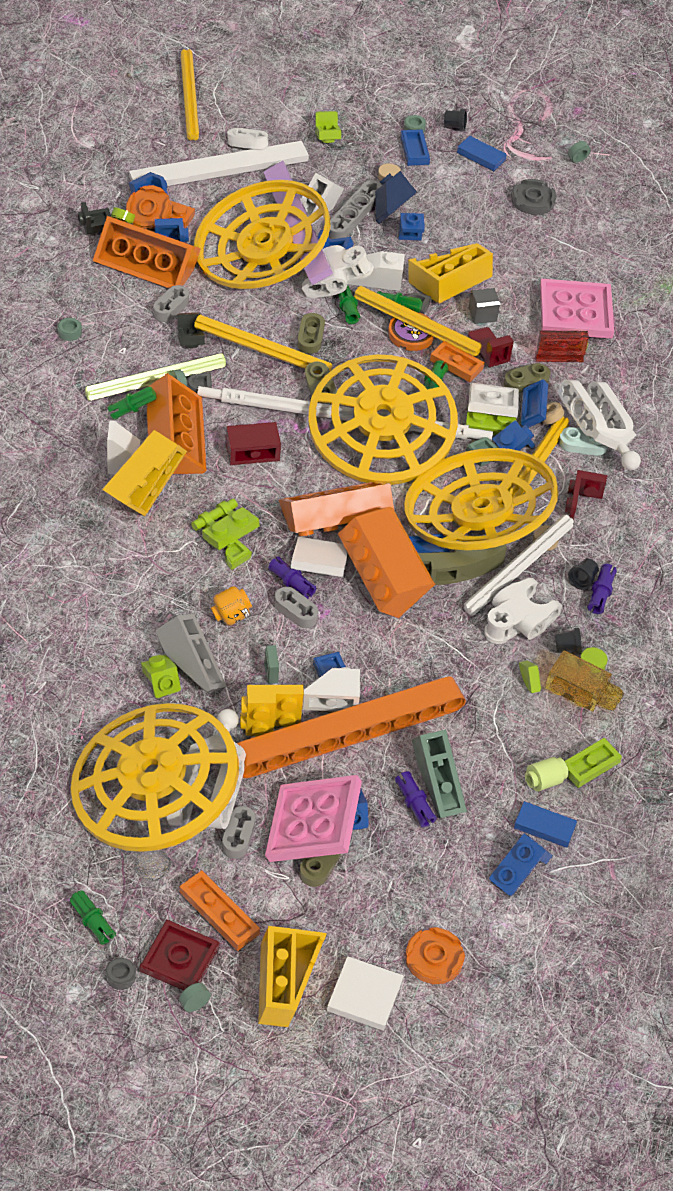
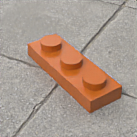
M202 870L179 886V893L237 951L260 935V928Z

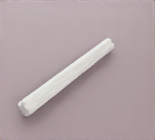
M568 515L560 517L464 603V611L470 616L479 612L499 591L508 586L573 527V519Z

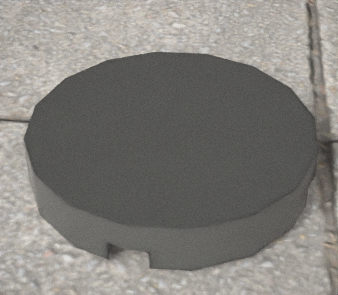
M538 179L522 180L521 184L514 185L511 194L512 204L523 213L531 215H542L550 212L554 208L557 198L554 188L552 187L551 189L548 187V183Z

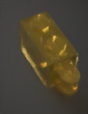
M565 650L549 671L545 687L554 694L561 695L594 712L598 705L608 710H615L624 696L621 688L610 683L611 673Z

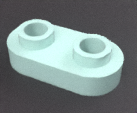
M568 427L560 434L559 445L565 451L596 456L607 452L608 446L595 441L593 437L585 435L580 428Z

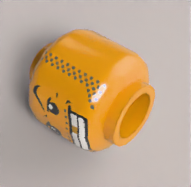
M232 586L214 596L213 602L215 606L211 607V610L217 622L223 620L226 625L230 626L248 617L250 614L249 609L252 605L243 588L239 590L237 587Z

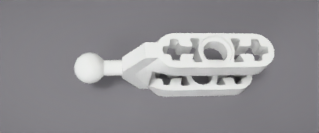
M563 380L559 386V396L582 432L587 436L593 437L595 441L618 450L622 455L621 463L625 469L630 471L637 469L641 463L640 455L635 451H630L628 445L636 436L633 431V421L606 382L593 381L588 385L586 391L577 380ZM608 405L610 406V412H609V414H608V411H607Z
M224 709L219 712L217 719L230 733V730H233L238 725L237 713L231 709ZM219 732L217 735L204 739L209 753H227L225 742ZM235 742L239 758V777L236 788L228 805L219 817L209 825L210 828H227L242 781L246 753ZM197 743L192 744L189 752L186 754L200 753ZM200 764L186 765L183 781L190 786L194 783L199 773ZM221 764L211 802L216 798L224 783L228 764ZM174 790L169 804L180 798L182 794ZM190 801L177 812L168 815V824L173 826L186 825L194 803Z

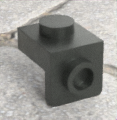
M81 202V211L78 212L80 226L84 225L87 235L101 233L107 216L111 217L109 208L88 211L86 202Z
M200 312L177 314L180 346L197 348L199 345H205L204 332L194 327L196 318L201 315Z

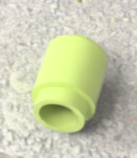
M550 757L528 765L525 781L530 788L539 792L563 783L564 779L568 777V768L562 758Z

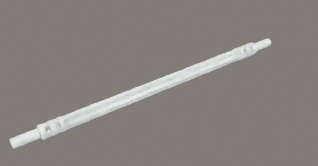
M198 387L197 394L199 396L220 399L224 403L228 402L243 406L309 414L310 401L252 393L244 390L239 391L237 389L223 388L221 390ZM317 403L316 416L331 418L332 405ZM339 406L340 420L349 421L353 419L354 408ZM377 412L381 416L390 415L388 413ZM435 421L436 424L449 430L450 422ZM412 424L409 431L423 432L424 429ZM458 424L456 439L467 440V438L481 439L487 437L492 441L493 431L468 428L469 425Z

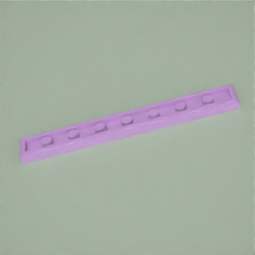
M284 161L264 171L267 181H293ZM272 192L277 204L283 203L287 192ZM295 194L291 206L302 210L308 217L299 194ZM288 213L285 219L290 228L301 222L298 217ZM313 226L310 244L318 243L319 241ZM305 229L293 235V243L303 244ZM323 248L304 268L312 285L333 274ZM305 252L300 257V260H303L310 252Z

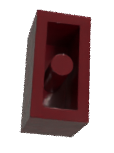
M268 422L226 426V448L230 465L280 461L281 441L277 423Z

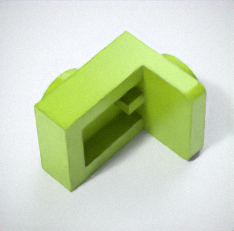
M337 111L315 112V134L324 143H333L335 139H341Z
M155 655L150 657L148 661L141 662L142 671L150 680L153 694L156 698L181 690L177 666L167 655Z

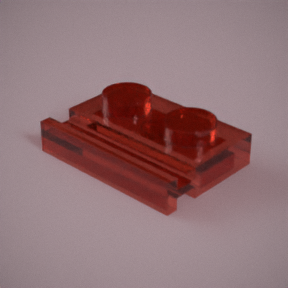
M540 330L537 352L535 353L536 362H584V355L589 340L588 331Z

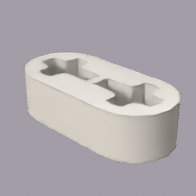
M233 128L227 132L228 144L230 146L249 149H264L268 147V134L265 131Z

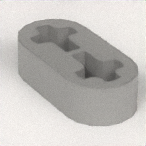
M181 285L169 288L155 301L154 318L160 322L173 320L189 304L188 289Z
M282 587L276 591L274 605L281 614L301 628H311L316 625L319 610L313 602L291 587Z
M239 806L233 809L229 824L223 835L222 851L231 859L242 858L247 853L254 832L256 815L247 806ZM241 818H247L243 827H238V822ZM235 837L240 838L239 844L236 846V848L231 847V844L234 843Z

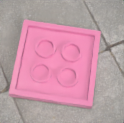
M541 279L542 333L613 339L614 321L611 284Z
M358 775L280 785L265 853L269 862L348 853L362 783Z

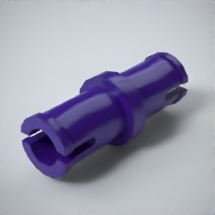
M279 556L276 559L273 558L269 563L268 569L281 578L286 587L295 589L307 599L311 598L316 592V586L304 578L300 570L292 569Z
M611 564L601 565L597 581L592 585L593 593L587 609L591 611L594 606L593 614H602L607 598L612 595V583L617 569L613 567L612 572H610L613 566Z
M402 772L401 774L404 779H401L398 775L394 781L405 797L404 802L407 808L412 809L422 828L428 827L430 824L427 819H430L433 824L437 817L426 801L427 796L425 792L418 788L411 772Z

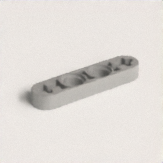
M374 180L366 181L330 219L331 227L328 235L330 239L347 237L376 205L375 191L382 186L381 183ZM357 202H362V203H365L366 205H364V206H359V205H356L355 203H357ZM344 215H352L354 218H345Z

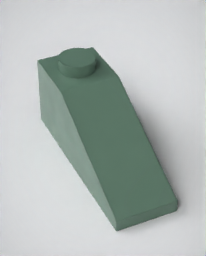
M446 729L420 735L412 739L419 770L439 819L467 812Z

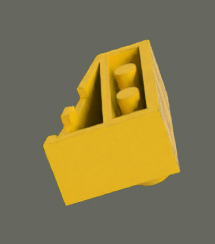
M478 243L450 249V254L437 256V253L429 254V259L417 261L416 258L408 259L409 283L425 295L431 296V299L438 304L492 277L493 253Z
M154 430L102 490L143 516H146L187 451Z
M268 926L261 941L258 1024L289 1027L327 933Z

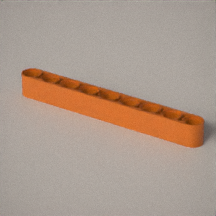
M444 677L241 741L237 744L246 753L242 778H251L454 713L465 705L466 699L454 678Z

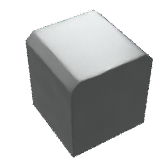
M495 288L471 290L468 308L474 324L497 322L500 301Z

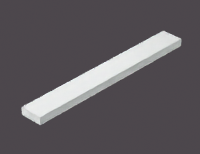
M297 141L268 146L264 149H251L129 171V178L133 181L152 172L163 176L167 186L267 169L281 161H284L286 165L306 162L309 159V154L303 142Z

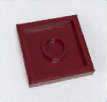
M166 919L143 959L139 972L184 991L192 984L201 983L220 948V942Z

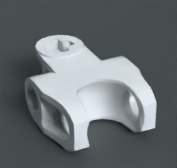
M339 245L323 248L333 274L314 284L321 285V288L318 290L308 288L312 286L309 278L305 279L302 283V289L306 296L310 298L333 296L344 292L347 289L348 282L368 277L373 272L374 266L368 260L366 251L362 246H353L347 250Z
M533 578L512 583L499 591L494 597L492 605L495 608L491 609L488 613V624L485 626L484 636L494 644L506 643L519 633H522L531 640L542 634L557 619L562 605L557 600H552L546 604L532 602L530 598L536 592L538 584Z

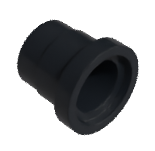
M461 108L460 111L446 110L444 126L465 131L467 109Z
M586 558L569 570L568 579L575 588L586 590L593 584L594 578L599 572V566L594 560Z
M579 627L574 628V631L555 633L557 653L576 652V655L582 654Z

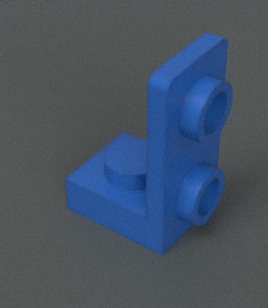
M524 833L489 879L506 894L513 896L539 861L547 864L553 855Z

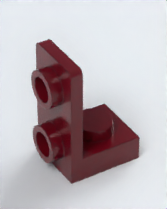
M489 327L468 332L469 338L481 343L482 348L479 354L489 368L510 362L514 344L510 335L496 338Z
M577 470L575 480L570 479L568 494H572V498L567 497L565 513H569L570 518L574 520L578 495L598 499L603 498L607 475Z

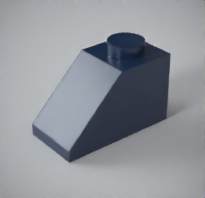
M401 171L394 176L389 173L380 181L382 186L375 191L376 222L378 224L417 193Z

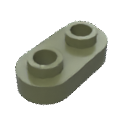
M308 313L302 317L297 341L300 351L313 354L321 349L325 329V319L321 315Z
M312 362L305 369V381L311 397L317 385L330 372L327 365L322 362ZM315 370H318V371L321 372V374H318V375H317V374H314L313 372H314ZM333 379L328 381L322 392L326 391L336 394L337 390ZM318 402V403H323V404H330V405H332V403Z
M540 363L509 370L505 374L504 387L519 389V393H522L525 387L544 379L549 383L551 371L547 366Z
M341 854L304 858L300 865V879L304 884L311 887L323 885L338 863ZM316 866L319 869L312 870L310 867Z

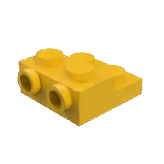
M247 685L246 696H241L240 729H245L246 736L257 737L273 732L274 726L289 727L301 723L304 696L303 685Z

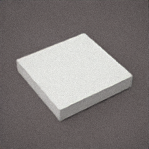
M470 383L468 411L517 418L519 389Z
M298 537L291 561V568L343 577L348 552L341 543Z
M347 956L327 1006V1011L384 1031L404 975Z

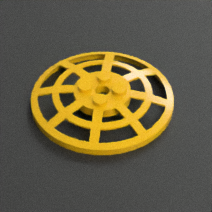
M269 180L243 187L218 202L202 220L194 240V246L201 248L197 262L203 273L211 280L230 288L253 289L281 282L305 268L324 247L331 227L330 214L326 202L313 188L291 180ZM270 192H287L282 204H267L255 208L251 197ZM295 194L312 200L319 209L307 217L302 210L291 206ZM243 202L247 212L237 217L226 229L215 224L226 211L236 204ZM276 211L279 212L277 217H265L261 219L259 217V214ZM288 213L298 217L301 222L290 228L285 219ZM323 216V233L318 243L310 244L312 238L311 224ZM248 219L251 220L252 223L248 224L241 233L234 232L242 223ZM305 229L303 244L293 243V235ZM211 232L221 236L218 244V257L204 259V244L208 233ZM228 240L236 241L239 251L226 254ZM287 252H297L289 261L282 265L280 264L279 259ZM305 252H310L303 260L284 271V269L294 264ZM241 258L248 262L243 270H239L229 263ZM270 263L272 267L268 271L253 272L257 265ZM222 264L225 269L237 276L233 280L218 277L209 270L208 266ZM275 274L272 277L261 280L244 281L246 278H261Z
M375 354L348 360L335 367L321 380L310 401L308 426L316 449L334 469L360 482L379 481L394 485L416 480L419 475L431 470L445 459L455 441L458 413L449 389L431 370L404 357ZM369 362L397 363L394 370L378 368L363 371L359 364ZM406 367L416 369L426 375L438 387L427 390L417 379L404 373ZM349 368L354 376L341 385L336 394L321 393L328 381L338 373ZM389 375L391 379L388 385L374 386L369 377ZM401 379L412 384L420 392L407 395L398 388ZM357 381L365 389L357 398L344 395L347 389ZM446 396L450 408L449 430L435 423L436 408L432 398ZM426 401L428 420L414 415L413 404ZM317 403H332L331 418L334 429L321 436L316 420ZM339 405L354 407V418L342 424L339 416ZM386 409L390 412V415L381 416L377 411ZM411 425L423 428L422 434L409 444L404 434L410 429ZM358 428L364 435L369 437L366 446L355 441L348 432ZM431 433L444 438L445 441L437 453L419 465L413 451L420 448L428 440ZM340 437L350 448L363 454L359 468L340 459L330 450L327 444ZM396 440L399 446L398 449L391 450L376 449L378 441ZM404 456L410 468L394 473L369 471L373 457L390 459Z
M505 448L471 450L443 459L431 470L419 475L411 484L404 502L405 515L410 528L419 537L431 544L454 550L488 549L516 541L543 524L556 506L558 486L556 476L551 468L534 455ZM503 461L511 462L513 465L507 474L496 472L477 474L474 463ZM461 466L465 467L467 476L452 482L442 490L431 484L433 480L444 473ZM526 466L539 473L547 483L533 490L526 481L517 476L522 467ZM480 481H502L500 485L480 484ZM513 484L522 489L525 494L512 498L508 489ZM470 485L469 488L463 490L457 496L450 494L458 488ZM423 490L435 497L430 505L429 515H414L415 503ZM550 490L551 500L548 506L540 515L532 516L536 508V497ZM442 501L451 504L452 513L437 515ZM529 501L524 515L513 514L515 506ZM455 521L461 527L451 532L444 528L441 523ZM506 521L515 523L501 532H496L495 527ZM416 523H432L434 528L446 537L442 539L428 534L419 528ZM524 524H528V525H526L525 527H523V528L517 530L518 528H520V527L523 526ZM470 530H485L486 533L485 536H464Z
M165 703L135 709L103 727L83 749L72 774L71 796L73 806L78 818L87 831L111 847L126 851L144 852L178 845L205 830L219 817L228 805L239 777L237 749L229 731L210 713L199 708L184 704ZM184 712L196 715L197 717L185 724L172 719H156V713ZM144 716V722L126 728L114 738L107 736L121 725ZM207 722L213 724L225 742L227 753H209L204 738L196 730ZM156 726L179 729L169 739L155 737ZM144 729L143 739L131 746L120 742L130 734ZM188 736H191L197 743L200 753L183 755L178 745ZM98 744L104 746L105 748L96 761L93 775L79 781L82 768L90 753ZM111 751L122 755L116 768L102 771L104 762ZM200 764L199 773L194 783L190 786L183 781L186 765ZM210 764H228L224 783L216 798L211 802L200 793L207 780ZM158 765L155 771L145 772L147 767ZM118 778L122 789L112 801L106 795L102 783ZM94 786L99 801L106 808L97 824L86 813L79 798V792ZM174 790L182 794L174 802L158 808V799L169 795ZM129 797L146 801V811L130 810L122 806ZM190 801L203 810L197 818L171 832L161 834L160 818L177 812ZM116 815L128 820L148 821L149 837H125L111 833L107 828Z

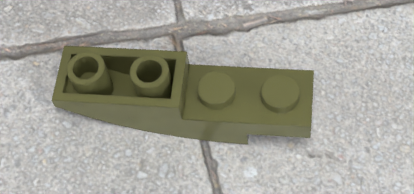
M507 545L482 550H453V552L418 554L435 585H445L470 580L498 568L504 564Z

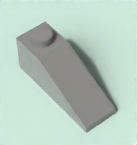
M194 614L176 616L155 630L165 654L206 692L221 690L227 687Z

